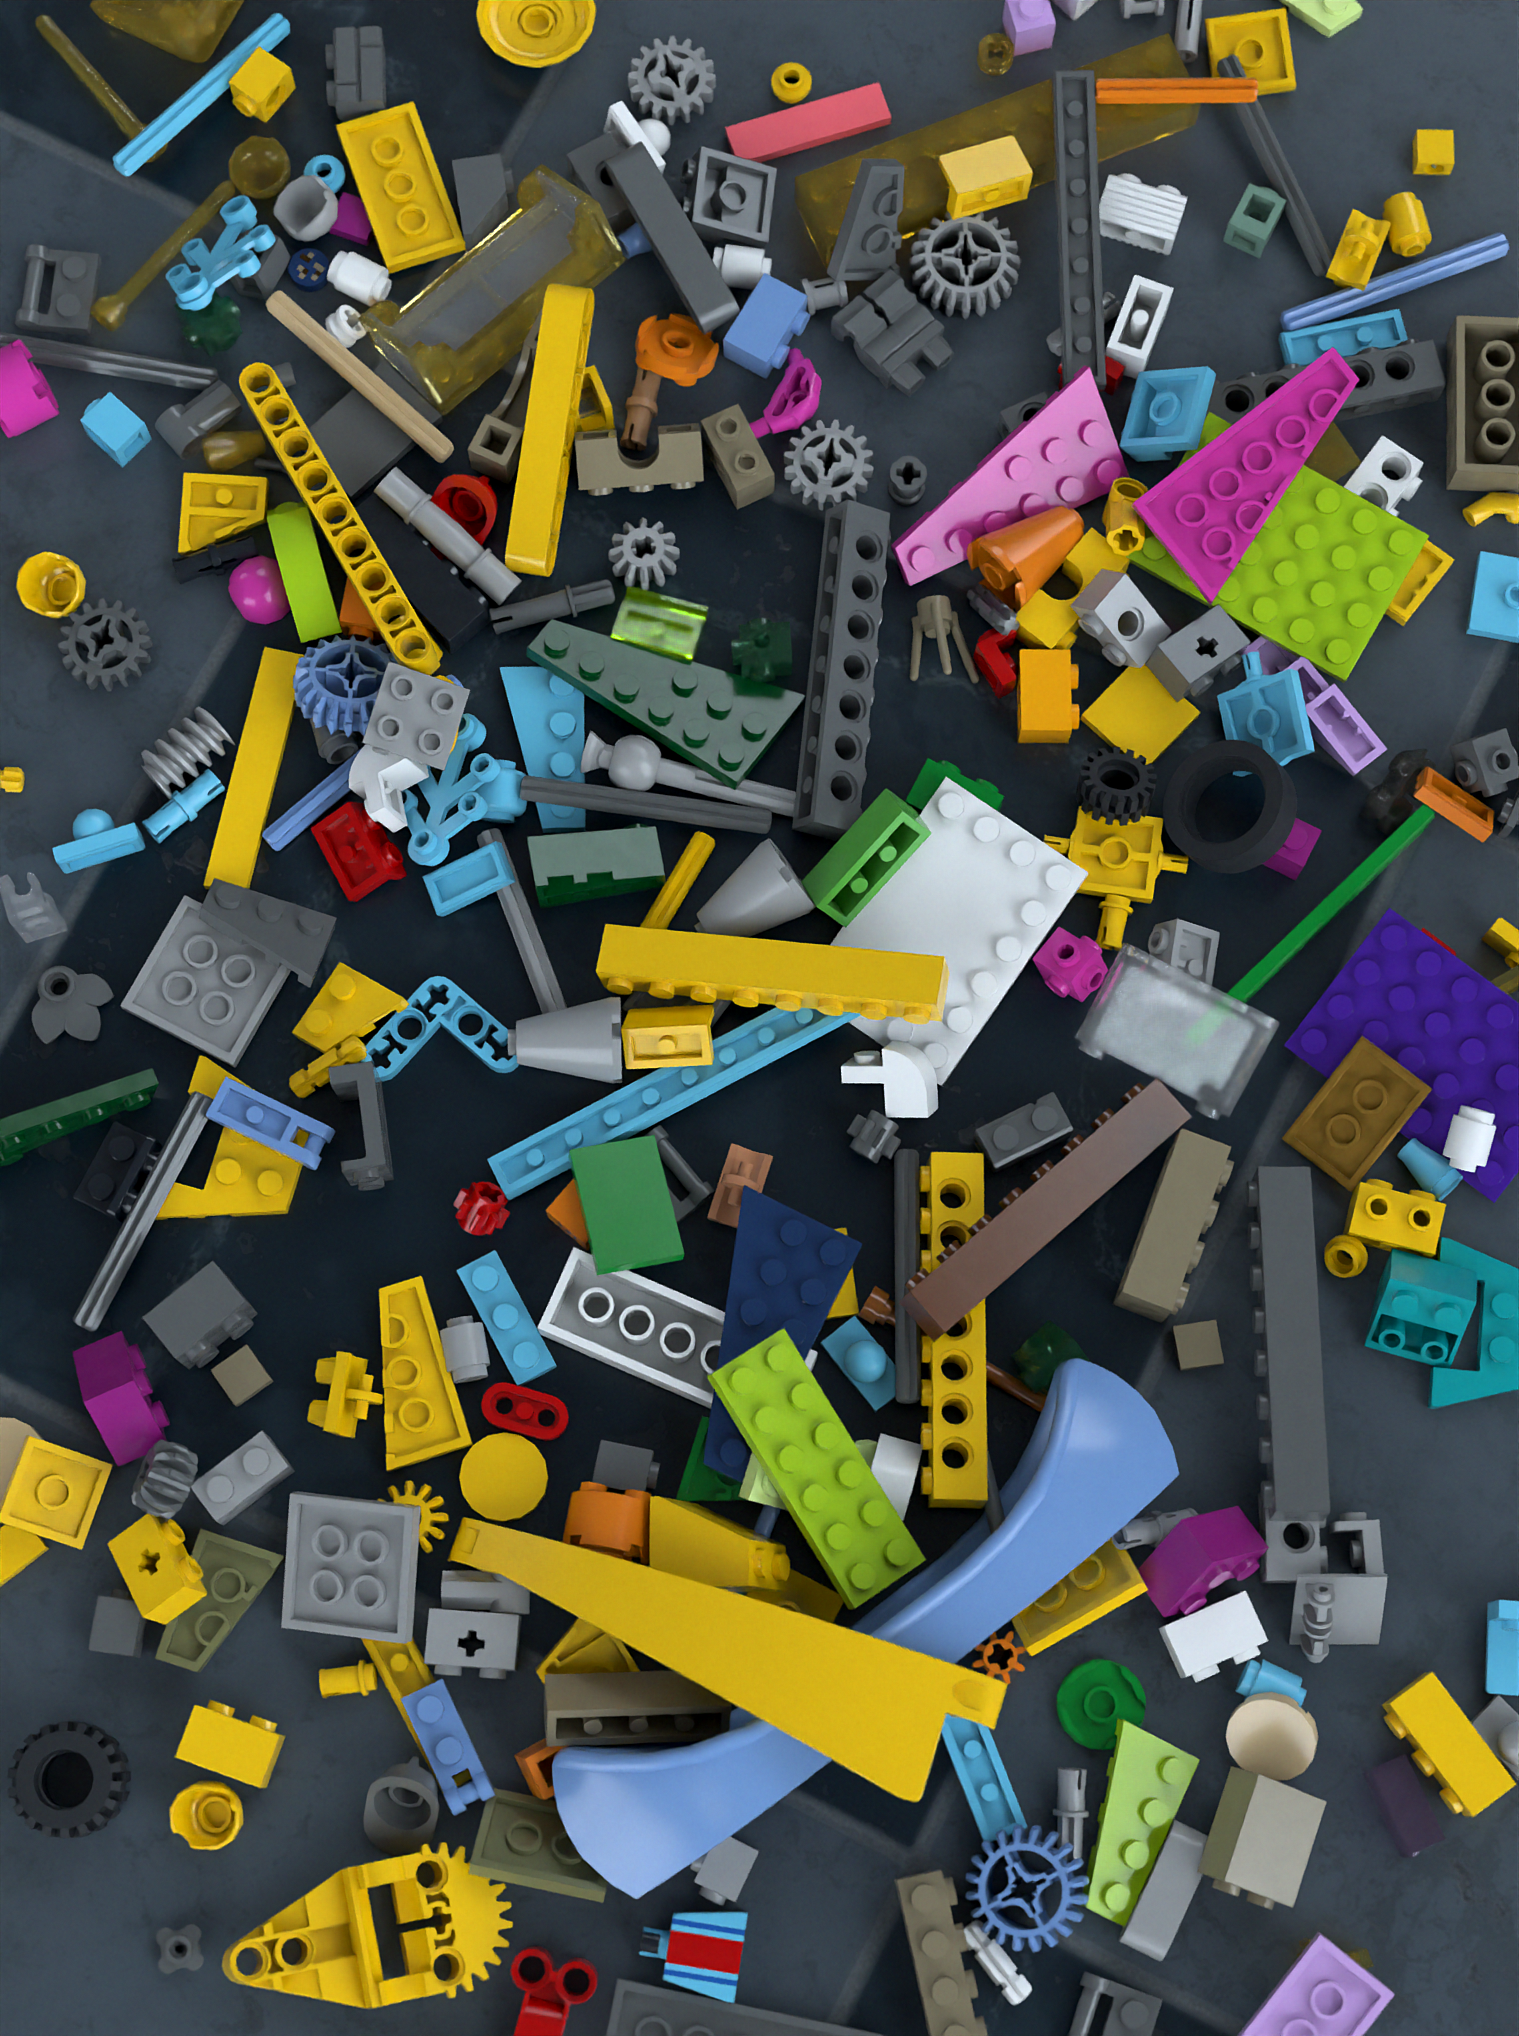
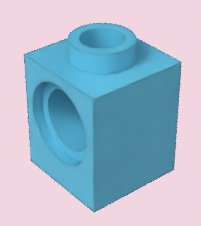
M108 392L102 399L94 400L86 408L84 416L80 419L88 437L122 468L152 440L145 423L111 392Z

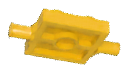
M1079 806L1075 829L1070 839L1044 836L1043 842L1060 854L1066 855L1070 861L1088 872V876L1076 893L1105 897L1107 894L1119 895L1134 902L1151 904L1155 880L1161 870L1186 874L1188 856L1163 853L1164 849L1161 841L1163 818L1143 817L1141 815L1140 821L1133 823L1129 818L1127 825L1120 826L1119 820L1114 819L1113 825L1105 824V817L1101 816L1099 821L1092 819L1093 811L1085 814L1081 810L1082 806Z

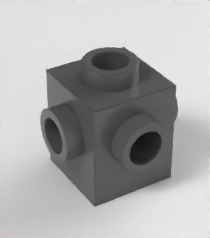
M1506 728L1487 732L1449 746L1455 763L1456 777L1460 784H1462L1463 790L1467 793L1482 791L1483 797L1492 796L1508 790L1506 782L1519 777L1518 755L1511 744Z

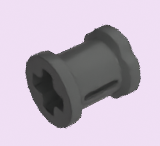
M902 456L891 466L888 492L891 499L897 504L911 506L918 503L924 495L927 469L917 457ZM903 477L912 478V484H903Z

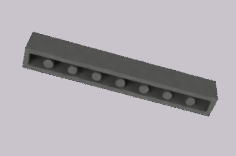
M1258 1166L1252 1181L1246 1182L1245 1195L1247 1207H1253L1254 1223L1248 1224L1249 1249H1256V1265H1251L1250 1288L1251 1291H1258V1307H1253L1252 1330L1254 1334H1260L1261 1350H1255L1254 1371L1256 1377H1262L1263 1393H1257L1256 1412L1257 1419L1264 1420L1265 1437H1259L1258 1453L1260 1464H1267V1481L1261 1482V1504L1263 1508H1269V1521H1324L1331 1511L1311 1167Z

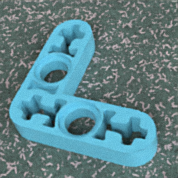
M441 976L429 978L407 1000L409 1003L407 1008L400 1013L396 1012L365 1046L367 1056L361 1061V1063L372 1061L374 1064L371 1056L375 1052L383 1055L388 1051L391 1044L385 1039L391 1035L397 1045L406 1050L400 1054L395 1047L388 1056L391 1065L387 1069L382 1066L376 1068L381 1081L390 1080L402 1070L442 1026L495 1072L508 1073L519 1066L517 1064V1055H512L509 1061L503 1057L495 1061L493 1060L496 1056L495 1051L486 1041L482 1049L477 1047V1045L486 1040L492 1028L497 1031L491 1035L492 1039L501 1047L508 1044V1029L451 980ZM444 988L447 989L446 997L448 1003L446 1005L439 1002L436 1003L429 1010L430 1016L434 1017V1020L428 1022L425 1015L417 1010L415 1006L421 1004L425 1010L432 1002L429 994L430 991L435 989L437 992H441ZM467 1014H476L483 1020V1027L476 1035L468 1036L459 1030V1021ZM407 1018H415L422 1024L420 1035L412 1040L404 1039L398 1034V1026Z

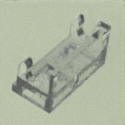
M27 873V881L30 883L31 888L26 895H17L15 885L8 874L0 877V893L8 920L26 943L68 930L66 922L58 913L55 901L48 893H43L41 884L33 873Z

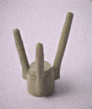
M934 595L918 601V616L911 618L913 641L910 679L912 681L918 679L923 632L929 638H937L943 671L946 675L951 674L952 668L946 635L950 633L951 629L970 679L973 683H977L979 676L961 632L957 612L951 611L949 598L942 595Z

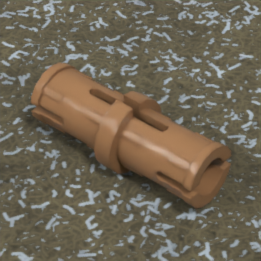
M639 366L637 367L632 397H629L625 404L628 414L620 444L627 449L635 450L637 443V449L643 451L647 446L646 442L651 420L658 413L659 407L657 406L656 399L663 376L651 370L646 372Z

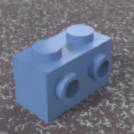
M764 273L723 339V356L767 379L773 367L780 369L785 362L790 347L787 345L794 334L800 336L809 321L810 313L807 312L808 296Z

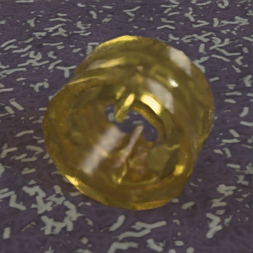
M993 33L981 40L978 48L977 62L983 72L988 75L997 76L1006 73L1011 68L1014 45L1010 38L1003 34ZM989 50L994 53L1000 50L1003 51L1002 59L997 56L990 59L988 57Z

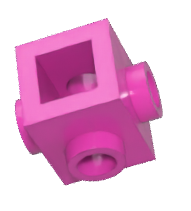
M1061 927L1056 929L1032 958L1046 985L1054 993L1063 998L1068 994L1080 1002H1083L1092 991L1099 988L1105 974L1109 971L1100 955L1103 951L1096 942L1084 935L1079 939Z

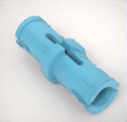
M207 769L180 793L177 790L174 791L171 795V800L148 819L144 820L142 824L160 844L163 839L189 819L192 822L197 818L196 812L218 794L225 791V788L222 784H219L220 780L213 772Z

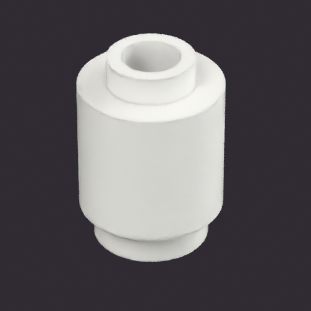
M726 244L725 248L715 247L713 262L728 287L754 290L764 273L771 274L772 259L765 258V249Z
M340 251L334 257L327 274V280L334 283L336 290L368 306H373L377 301L383 302L392 284V281L388 279V269L355 252L346 253Z
M1460 1106L1458 1115L1453 1114L1442 1154L1451 1158L1449 1166L1469 1172H1475L1477 1165L1486 1166L1497 1127L1493 1125L1495 1114L1469 1106Z

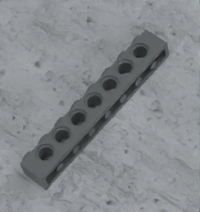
M846 500L826 510L792 830L833 841L839 840L863 814L860 807L862 787L867 776L864 766L866 747L871 737L869 718L870 708L875 697L873 687L874 669L879 658L877 640L879 626L883 618V610L881 608L882 591L887 579V570L885 568L886 552L891 540V531L889 529L890 513L852 500Z

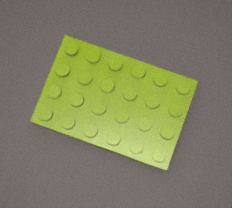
M1209 412L1204 420L1197 450H1187L1178 467L1226 431L1232 424ZM1303 465L1211 605L1146 524L1145 540L1142 549L1136 550L1126 557L1130 559V563L1211 609L1219 604L1234 622L1298 658L1302 656L1308 659L1314 667L1344 683L1429 535Z

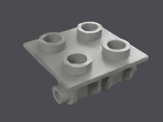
M388 662L362 743L373 746L372 750L376 753L389 755V752L444 771L470 690Z
M1297 1574L1289 1643L1301 1644L1303 1654L1312 1663H1319L1328 1655L1329 1644H1379L1388 1579L1387 1574Z

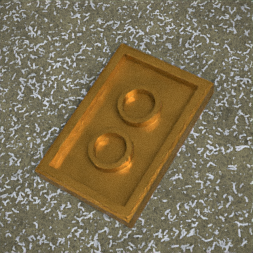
M1361 1036L1282 1139L1352 1192L1427 1097L1432 1088L1364 1036Z

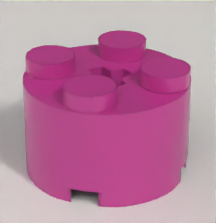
M17 339L0 348V426L8 438L18 436L60 414V411L57 409L59 406L42 371L37 369L32 361L28 362V359L33 356L21 339Z

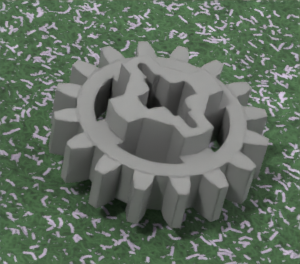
M670 36L668 45H663L658 38L654 39L653 50L642 46L640 48L641 60L632 58V72L628 73V86L632 87L630 89L632 102L639 101V112L644 114L652 110V116L655 120H660L662 115L667 116L669 125H674L676 116H681L686 123L690 122L691 111L702 115L704 113L703 102H712V89L716 88V75L712 74L713 61L712 59L705 60V49L700 47L692 51L690 39H686L682 46L676 45L675 36Z
M834 419L831 428H825L823 422L817 420L815 431L811 432L806 426L801 428L802 440L791 437L789 448L792 451L785 452L784 464L788 465V467L784 468L785 480H793L791 483L792 494L804 492L803 504L807 505L812 499L818 500V509L823 510L826 502H832L833 506L840 504L841 499L844 498L856 502L855 490L863 493L867 491L868 482L866 479L872 478L873 466L869 465L873 460L872 450H863L866 447L867 439L865 436L853 438L854 426L850 425L845 431L839 430L838 420ZM841 446L849 450L850 453H846ZM829 454H833L832 467L829 469L828 476H824L825 463L828 461ZM806 476L811 477L817 485L809 481Z

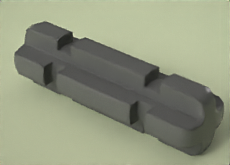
M978 584L975 590L969 589L967 597L970 599V606L1000 634L1008 635L1011 630L1019 628L1020 623L1016 620L1017 614L985 585Z

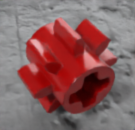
M485 1181L478 1182L477 1184L472 1182L468 1190L461 1188L453 1204L459 1208L455 1217L458 1219L460 1226L468 1233L478 1236L485 1235L486 1233L491 1235L495 1227L502 1229L510 1214L508 1210L504 1209L508 1200L505 1198L504 1192L495 1184Z

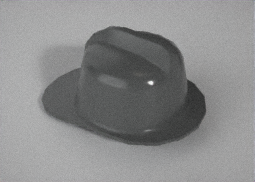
M414 1756L408 1764L392 1765L383 1772L381 1777L372 1782L368 1790L363 1818L364 1830L370 1841L380 1850L396 1856L419 1853L420 1845L428 1844L429 1846L435 1833L439 1812L437 1782L432 1774L419 1767L418 1757Z

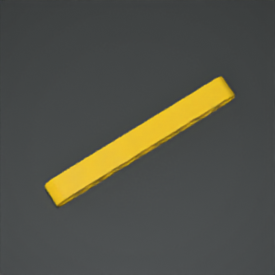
M265 363L248 365L243 369L239 377V384L245 399L397 663L430 676L437 668L438 657L427 631L278 376ZM261 386H269L263 392H255ZM280 418H288L283 424L273 425ZM307 450L303 456L292 458L293 454L297 451ZM326 483L320 490H311L315 484ZM339 515L346 516L340 523L330 524L334 517ZM358 548L365 549L364 553L360 556L349 557L353 550ZM375 582H385L384 586L379 590H368L370 585ZM393 616H405L398 624H387ZM412 650H425L418 658H407Z

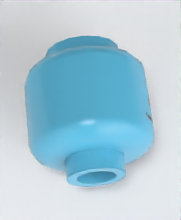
M496 760L500 765L498 776L493 781L482 784L473 792L478 793L488 804L487 812L481 820L497 823H514V818L522 815L526 810L527 801L520 798L521 781L526 774L515 770V762Z

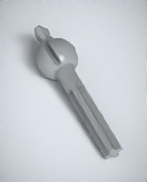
M590 731L582 753L580 773L598 768L609 770L610 781L617 788L644 792L649 790L654 785V782L755 808L768 809L771 812L790 817L794 816L796 792L747 779H744L738 788L733 790L699 767L661 758L659 747L651 739L642 735L622 737L616 742L615 746L605 744L593 731Z

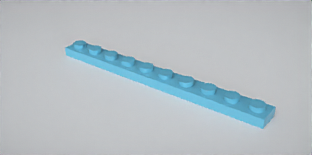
M775 1007L713 1040L714 1060L712 1065L661 1067L487 1160L509 1201L570 1169L569 1150L625 1140L859 1017L861 1014L843 1012L842 1015L831 1016L811 1008L801 1007L799 1011L791 1012Z

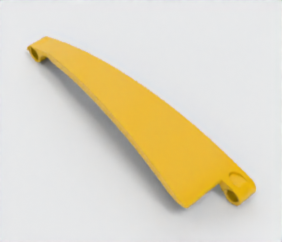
M462 1518L448 1557V1561H456L482 1572L496 1573L508 1578L721 1696L889 1793L911 1802L919 1801L923 1795L946 1714L954 1718L971 1720L994 1730L1007 1689L1006 1683L995 1678L804 1614L623 1559L470 1518Z

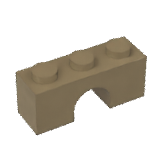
M699 423L658 426L659 441L656 451L649 458L640 461L631 460L621 453L617 444L616 429L575 432L579 490H588L589 495H606L612 493L613 488L629 487L631 492L651 491L656 484H670L673 489L695 487L696 481H704Z

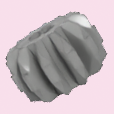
M644 517L640 519L639 528L636 529L626 522L623 525L625 535L614 533L612 544L615 548L608 551L609 560L615 563L613 566L614 575L616 577L625 575V585L628 588L634 585L637 580L641 581V588L645 592L649 589V581L654 580L657 585L662 587L665 584L664 574L674 575L676 564L673 561L680 558L679 548L673 546L675 543L674 533H663V524L660 521L655 523L652 528H648L647 520ZM646 550L651 551V555L645 554L642 559L637 557V554L643 555Z

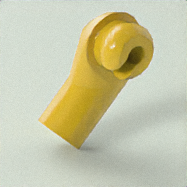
M1491 492L1464 508L1463 515L1472 527H1475L1494 514H1505L1508 522L1517 524L1519 523V494Z

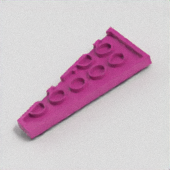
M1334 347L1325 352L1132 504L1133 509L1210 605L1360 380Z

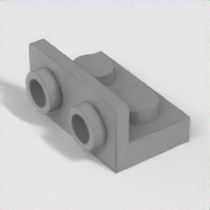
M1180 919L1156 924L1148 941L1150 953L1147 972L1142 980V1006L1153 1008L1163 1005L1195 1016L1205 1015L1209 1007L1220 932Z

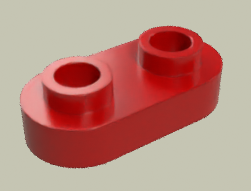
M502 1382L491 1386L482 1398V1411L488 1422L495 1427L518 1434L550 1441L560 1437L565 1432L569 1423L567 1408L559 1398L532 1389ZM502 1399H509L513 1402V1408L508 1414H500L497 1411V1404ZM551 1411L555 1414V1421L551 1426L545 1427L539 1423V1416L542 1412Z

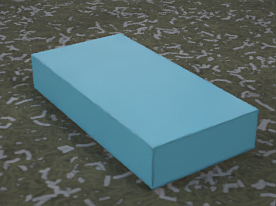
M497 841L423 876L436 914L442 917L516 882L502 843Z

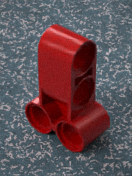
M541 1946L524 1948L511 1964L513 1981L519 1988L526 1991L514 2036H563L571 2004L587 2001L596 1990L599 1978L596 1967L584 1958H574L568 1960L560 1969L555 1968L553 1957L547 1949ZM536 1956L544 1962L545 1975L542 1979L530 1981L523 1976L521 1962L525 1957ZM580 1968L588 1974L590 1984L585 1992L574 1993L566 1987L565 1974L568 1970Z

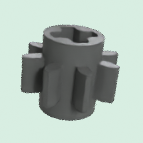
M874 1110L870 1111L867 1118L857 1114L847 1130V1133L854 1137L849 1147L876 1164L882 1155L891 1160L901 1143V1140L894 1136L899 1126Z

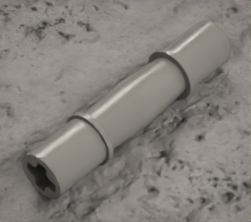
M397 467L393 468L374 490L384 502L404 519L407 525L411 522L436 549L466 572L464 574L466 579H471L499 606L521 583L522 580L491 553L492 550L488 548L485 551L459 523L430 501L432 498L430 494L427 495Z

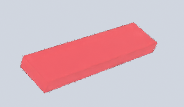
M877 82L725 127V135L732 155L761 163L891 124V114L880 84Z

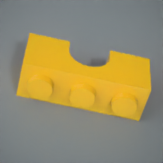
M1091 527L1065 557L1062 573L1076 584L1079 593L1068 600H1057L1039 588L1028 603L1026 602L1016 613V620L1020 623L1019 628L1016 630V638L1030 649L1069 650L1077 639V635L1074 632L1080 626L1078 623L1080 617L1070 605L1101 569L1126 573L1130 559L1123 555L1114 554L1111 545L1106 543V538Z

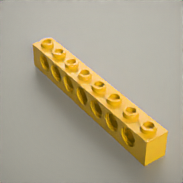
M931 1152L927 1166H920L919 1190L920 1192H927V1208L920 1209V1234H927V1250H921L920 1270L925 1268L931 1273L941 1264L936 1257L946 1249L940 1240L942 1236H956L961 1241L962 1246L972 1238L967 1230L984 1216V1153ZM944 1193H953L960 1198L962 1206L958 1208L946 1207L942 1203L940 1196ZM985 1298L958 1321L963 1329L961 1336L951 1337L944 1333L935 1342L929 1336H921V1362L928 1363V1379L921 1380L920 1402L921 1406H928V1423L921 1424L920 1439L921 1450H928L929 1467H922L921 1493L929 1494V1507L983 1508L988 1500ZM945 1363H955L961 1367L964 1377L960 1380H950L942 1373L941 1366ZM946 1406L957 1407L963 1413L964 1422L960 1424L948 1423L943 1418L941 1410ZM946 1450L958 1451L964 1458V1466L958 1469L948 1467L943 1462L942 1453Z

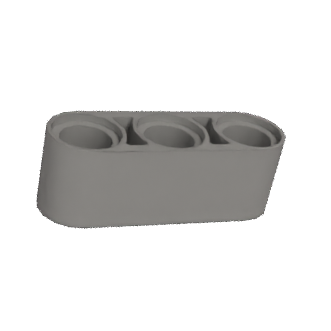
M1175 1819L1172 1821L1126 1926L1121 1930L1120 1942L1159 1962L1164 1959L1203 1875L1197 1872L1208 1839L1207 1835Z

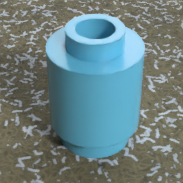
M1252 1659L1248 1660L1236 1687V1692L1245 1696L1244 1701L1254 1694L1274 1692L1291 1697L1299 1703L1298 1706L1300 1708L1307 1690L1300 1687L1302 1683L1301 1677L1263 1659L1260 1662Z

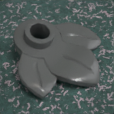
M54 966L47 969L38 981L37 988L40 1000L32 1011V1023L36 1034L45 1044L53 1042L64 1030L79 1040L95 1041L101 1029V1017L97 1007L104 1005L114 997L111 988L104 979L95 974L77 975L66 966ZM58 982L67 983L68 987L64 994H54L53 988Z

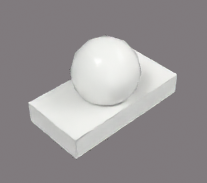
M622 101L611 105L604 132H610L617 144L622 142L626 148L641 141L663 175L666 163L661 156L670 146L668 128L661 121L652 118L641 120L637 123Z

